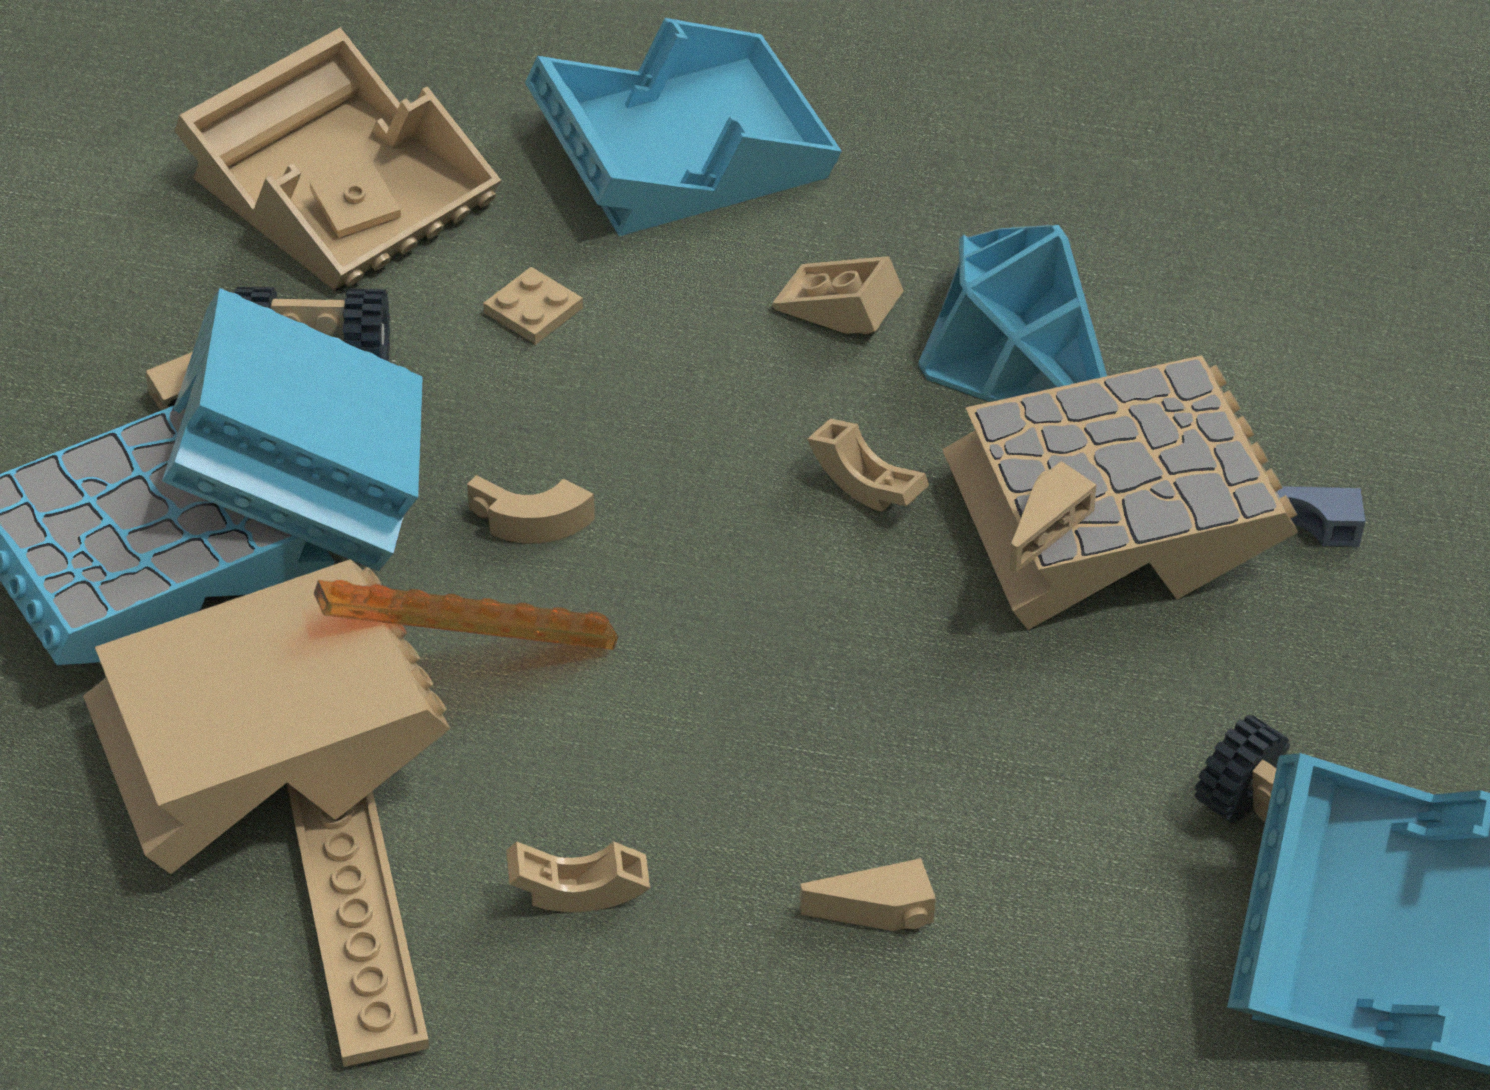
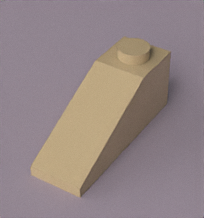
M1062 461L1049 471H1043L1038 476L1011 542V571L1016 574L1094 512L1095 483Z
M921 858L800 884L799 908L802 915L890 931L906 928L917 929L925 924L934 923L936 897Z

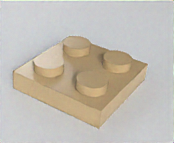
M530 267L486 300L483 306L486 315L536 345L583 308V298L533 267Z

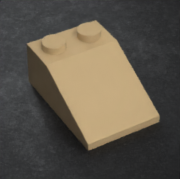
M889 256L802 264L772 305L775 310L845 334H870L879 328L881 322L894 307V304L904 290Z

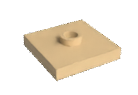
M373 161L310 182V191L337 238L401 217V209Z

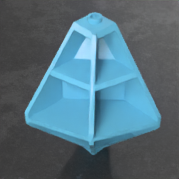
M1059 225L1000 228L970 237L963 235L959 239V264L941 312L919 359L918 366L927 380L993 402L1107 376L1070 243Z

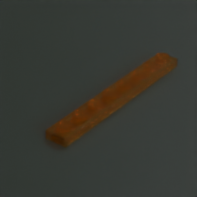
M318 580L313 593L324 616L614 650L619 638L608 618L594 611L580 613L572 612L562 607L548 609L534 607L528 603H518L517 605L500 603L490 598L476 600L463 598L456 594H446L445 596L428 594L418 589H410L409 591L396 590L379 584L372 586L356 585L345 580H335L333 582Z

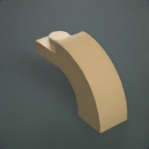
M830 418L807 438L815 457L830 478L852 498L872 509L882 512L891 503L907 506L929 486L925 473L896 467L880 459L864 441L858 424Z
M477 475L467 484L469 510L481 518L489 519L490 534L507 541L517 543L552 542L581 531L595 520L594 494L565 479H562L552 489L534 495H520L509 492Z
M517 841L506 850L509 884L531 892L533 906L560 912L601 910L625 903L650 889L646 854L614 841L597 853L577 858L553 856Z

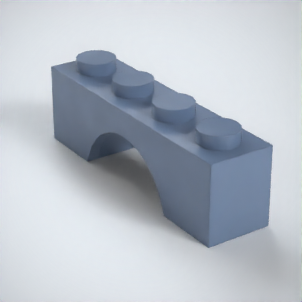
M1283 487L1277 491L1280 498L1286 495L1295 509L1297 516L1291 518L1294 525L1312 533L1322 546L1360 547L1366 522L1360 488Z

